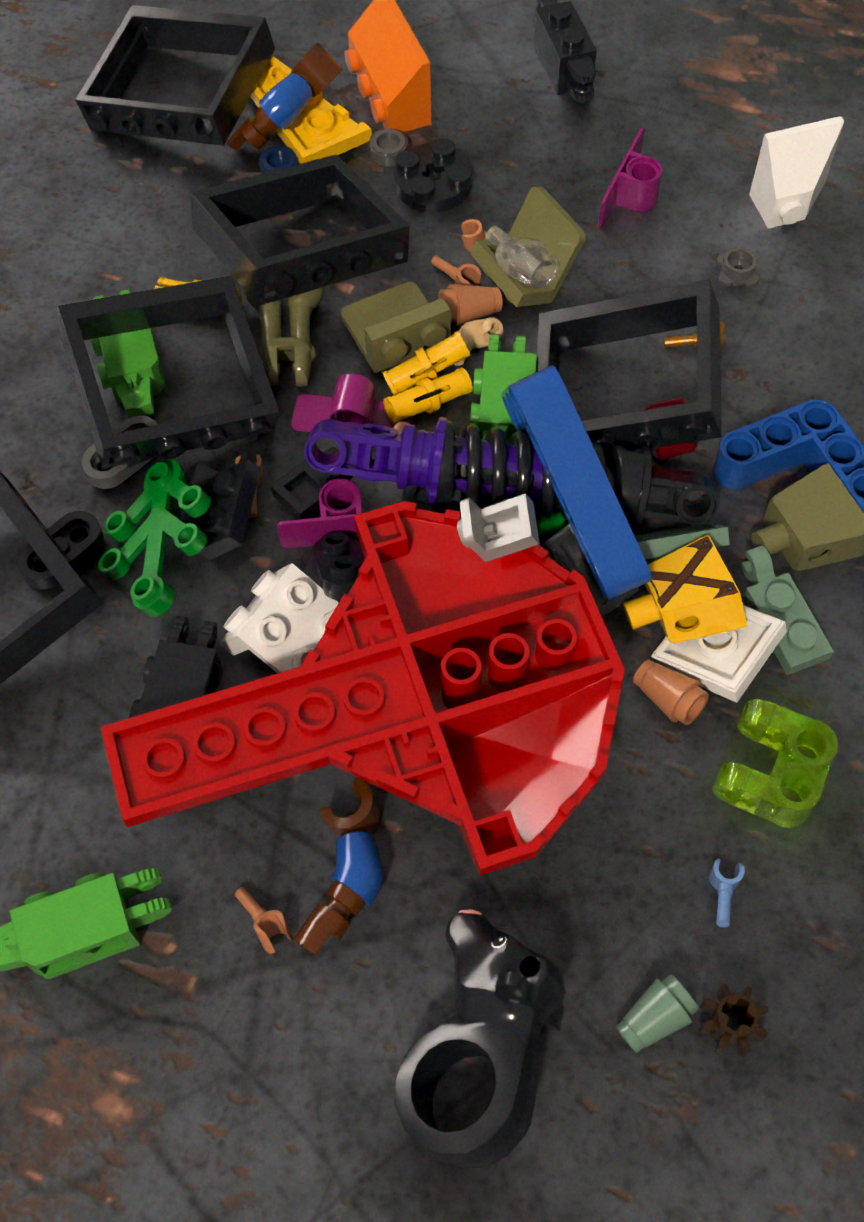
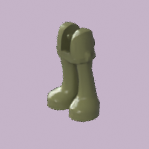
M266 285L264 286V293L274 290H270ZM324 287L287 297L290 318V337L287 338L282 337L283 299L259 306L245 290L248 302L260 315L262 337L258 352L271 388L279 387V375L281 373L279 361H295L293 362V373L296 379V386H307L312 361L316 357L315 348L311 345L310 318L313 309L322 300Z

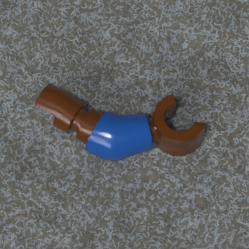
M317 42L294 66L291 73L271 88L260 100L261 106L255 111L256 118L249 117L228 138L227 145L238 151L248 141L255 148L261 149L270 140L268 134H276L281 128L287 129L300 116L311 98L320 94L342 71V68Z
M358 777L354 778L351 790L361 805L353 815L341 818L334 814L331 807L319 809L330 832L338 838L336 841V869L330 877L333 884L325 893L329 898L327 903H318L292 939L296 944L315 955L329 936L340 941L350 926V923L347 921L350 914L357 916L364 905L370 907L381 890L384 869L373 836L381 823V810L370 786Z

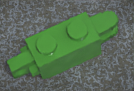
M129 289L119 291L120 295L130 293ZM103 295L94 297V299L104 298ZM152 328L91 339L96 357L103 355L104 359L103 363L97 364L103 389L112 388L117 404L122 403L128 418L154 414V395L160 394L166 384Z
M490 335L488 351H484L483 368H475L473 394L481 395L480 404H471L470 424H475L480 429L482 440L485 439L488 431L493 427L504 431L506 443H509L512 435L518 431L506 410L501 394L507 386L536 373L537 354L525 353V336H516L513 352H500L501 341L499 340V335Z
M154 867L147 868L118 879L114 873L107 875L104 873H94L80 878L74 887L61 892H41L30 896L24 901V905L9 910L12 921L0 927V972L28 966L36 974L46 979H52L139 946L140 941L136 928L169 915L172 912L171 904L167 897H161L129 907L127 899L161 885L163 878L160 869Z

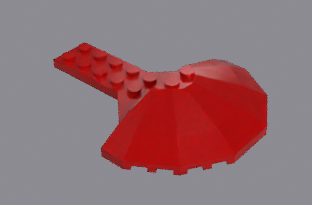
M403 501L354 515L355 527L365 560L358 570L359 576L349 593L343 595L325 625L326 631L314 651H309L300 667L101 726V732L122 821L127 828L331 764L457 824L476 869L481 876L536 858L604 777L625 669L583 575L574 569L571 572L549 558V552L540 545L485 562L471 548H466L459 537L457 522L461 520V512L446 509L445 514L417 509V503Z

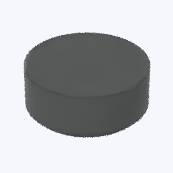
M390 128L375 132L369 140L370 157L373 162L380 166H396L395 159L397 154L403 150H408L407 137L401 131Z

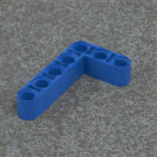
M551 365L507 386L501 394L506 410L518 431L526 429L606 600L610 601L652 581V575L557 369L554 365Z
M817 399L807 401L731 431L722 438L713 466V475L720 485L730 489H739L800 464H803L810 474L822 465L829 463L864 513V446L831 403Z

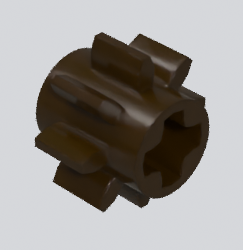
M722 984L717 990L719 1004L706 998L701 1003L699 1008L704 1013L710 1015L709 1021H706L698 1031L699 1034H711L717 1042L715 1053L720 1054L726 1046H735L737 1053L741 1057H745L750 1052V1044L747 1037L757 1042H762L767 1037V1031L758 1026L759 1019L769 1010L767 1006H756L750 998L752 988L747 987L741 994H731L729 987L726 984ZM731 1010L740 1015L738 1018L740 1026L736 1031L727 1026L729 1020L727 1014Z

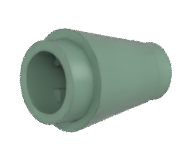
M670 974L662 981L656 978L624 1016L623 1021L615 1026V1028L637 1054L644 1047L647 1048L691 1024L692 1020L690 1017L699 1010V1007L681 983Z

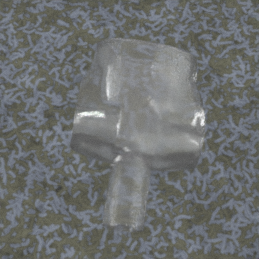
M496 225L490 227L486 233V239L497 247L495 252L497 264L511 278L534 288L546 286L555 278L560 268V262L549 254L541 240L513 238Z

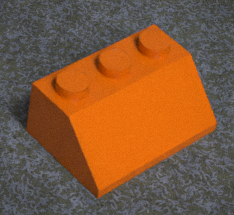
M373 0L348 32L349 49L344 52L348 70L351 74L356 73L362 97L369 98L375 122H381L385 129H396L405 133L432 125L430 61L396 1Z

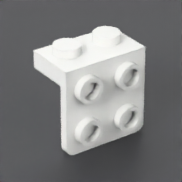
M291 563L274 573L267 570L257 580L251 589V592L256 596L247 608L242 605L239 606L227 619L223 627L228 633L219 643L233 656L250 650L277 673L301 666L309 651H314L326 631L325 625L339 603L327 597L318 584Z

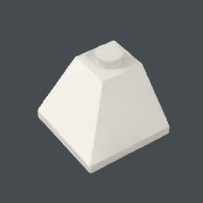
M841 116L764 134L749 195L768 229L785 224H793L806 219L826 182L844 124Z

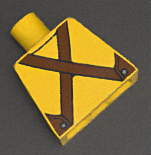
M709 535L703 536L648 564L652 575V581L645 584L648 594L623 603L633 630L659 620L668 641L672 643L684 642L748 626L741 593Z

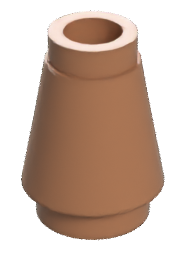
M449 284L447 289H440L438 293V299L443 297L450 308V322L454 326L502 310L503 301L499 287Z
M650 659L640 665L633 677V683L640 687V690L672 722L680 721L684 725H689L699 716L708 701L709 694L702 689L700 681L658 663L656 664Z

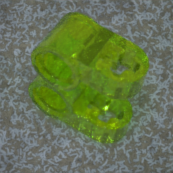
M749 700L746 702L738 721V729L747 738L778 750L773 769L769 776L744 765L724 763L720 767L712 787L713 793L722 801L771 821L778 826L787 828L799 826L806 821L822 796L827 773L832 759L838 750L836 734L830 726L820 720L809 718L765 700ZM802 745L812 749L817 758L804 756L797 746ZM781 788H789L796 791L802 801L794 802L785 798Z

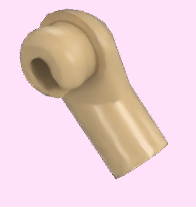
M494 317L466 322L459 330L469 352L474 349L488 347L490 335H499L500 338L504 332L501 321ZM467 357L464 358V359H462V360H460V361H458L457 363H455V364H453V365H456V366H461V365H463V363L465 362V360L467 359Z

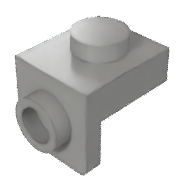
M526 494L480 509L471 498L460 501L461 520L457 522L459 537L466 548H471L485 562L539 545L534 502Z

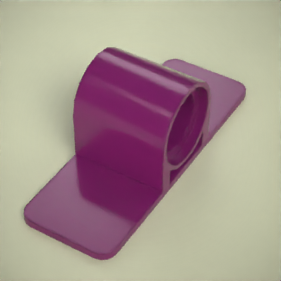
M645 128L639 130L602 199L598 224L600 228L605 224L614 205L642 212L652 209L657 203L662 166L656 159L641 154Z
M358 374L340 376L336 381L333 397L308 394L297 396L291 422L293 430L311 432L318 422L327 419L355 424H378L391 428L396 425L389 420L383 401H376L373 383L368 378ZM415 415L400 422H407L413 425Z
M340 478L327 482L319 494L321 517L282 521L277 524L281 546L284 548L314 546L325 534L331 532H343L359 541L354 522V515L363 513L358 486L350 480ZM337 507H348L346 509L336 510Z

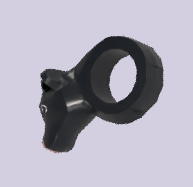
M471 909L460 910L447 924L445 932L446 940L453 951L455 959L454 989L457 1014L440 1023L417 1040L404 1056L394 1084L395 1107L404 1130L425 1148L432 1159L460 1169L488 1167L508 1156L525 1137L531 1125L536 1101L541 1029L560 1031L562 1018L555 1008L566 993L564 977L558 966L543 955L532 952L513 936L496 929L482 913ZM483 1056L491 1059L495 1069L496 1089L489 1108L476 1123L462 1131H439L433 1117V1095L439 1079L450 1066L464 1058Z

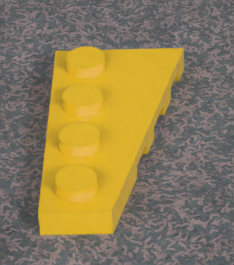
M273 55L250 96L258 108L261 106L260 100L270 89L292 71V69ZM321 92L311 98L300 116L287 129L281 128L277 134L286 146L294 151L298 157V162L302 164L339 155L369 142L372 136V129L364 122L357 124L349 118V111L339 104L335 106L330 104L323 98V93Z

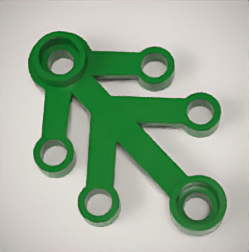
M167 459L151 466L146 473L144 491L126 513L116 511L106 519L104 531L117 542L129 540L120 550L117 548L107 550L101 556L98 563V568L101 572L112 580H118L126 575L133 560L146 546L143 576L133 583L130 594L133 604L149 617H158L164 614L171 607L175 598L173 587L162 579L167 534L174 539V544L188 556H194L201 552L207 543L206 534L195 524H185L170 513V503L178 500L180 508L194 518L203 515L211 504L210 496L199 486L187 485L184 468L173 459ZM151 508V513L148 516V518L134 533L136 524Z

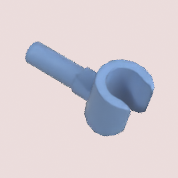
M718 858L710 870L709 881L718 890L716 924L720 927H728L730 925L733 892L741 882L745 869L743 864L738 862L735 866L734 878L727 879L719 872L720 858Z

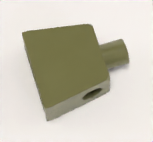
M829 463L822 465L774 495L770 499L763 517L765 528L751 534L753 548L763 545L770 555L781 551L792 569L797 571L864 555V513Z

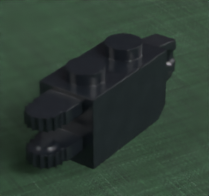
M536 0L538 4L533 16L535 50L556 94L569 93L574 101L581 104L590 102L594 97L593 80L596 78L595 61L597 50L571 1L558 3L557 0Z
M181 616L175 617L167 641L160 640L155 656H149L146 661L143 673L145 687L141 700L136 699L133 702L129 718L218 691L224 670L218 652L214 649L218 633L216 622L204 621L195 646L186 644V639L189 635V619Z

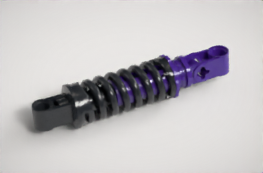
M443 417L439 418L434 430L425 432V430L418 431L415 429V425L406 424L403 430H397L378 424H355L327 419L318 422L312 428L304 448L307 463L316 471L355 476L368 481L396 482L397 489L406 490L407 486L420 487L425 489L427 504L430 505L435 503L452 505L454 502L460 503L461 493H465L466 499L471 498L478 507L483 496L491 497V505L526 494L534 503L541 504L540 516L543 519H550L554 513L556 499L558 500L534 446L531 447L530 438L524 431L515 432L509 443H506L504 431L500 428H491L485 439L482 440L480 429L475 424H468L463 429L461 436H459L460 427L454 426L452 421ZM324 437L331 438L337 442L340 450L334 454H326L317 447L316 441ZM591 441L633 534L639 531L644 517L701 525L710 521L717 513L719 506L717 495L708 478L702 473L652 466L651 449L647 446H640L629 451L622 445H615L605 455L603 446L598 442ZM373 446H376L375 459L371 457ZM696 490L705 492L703 499L695 505L683 503L688 493ZM564 514V519L567 522H569L566 515Z

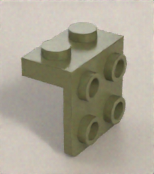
M535 186L530 189L507 238L477 240L470 254L482 267L483 272L504 292L506 299L516 307L548 304L554 301L585 242L586 235L584 230L544 187Z
M405 282L349 304L341 310L344 324L374 374L410 359L416 355L415 350L420 347L426 350L451 336L450 308L443 297L428 303L414 282Z

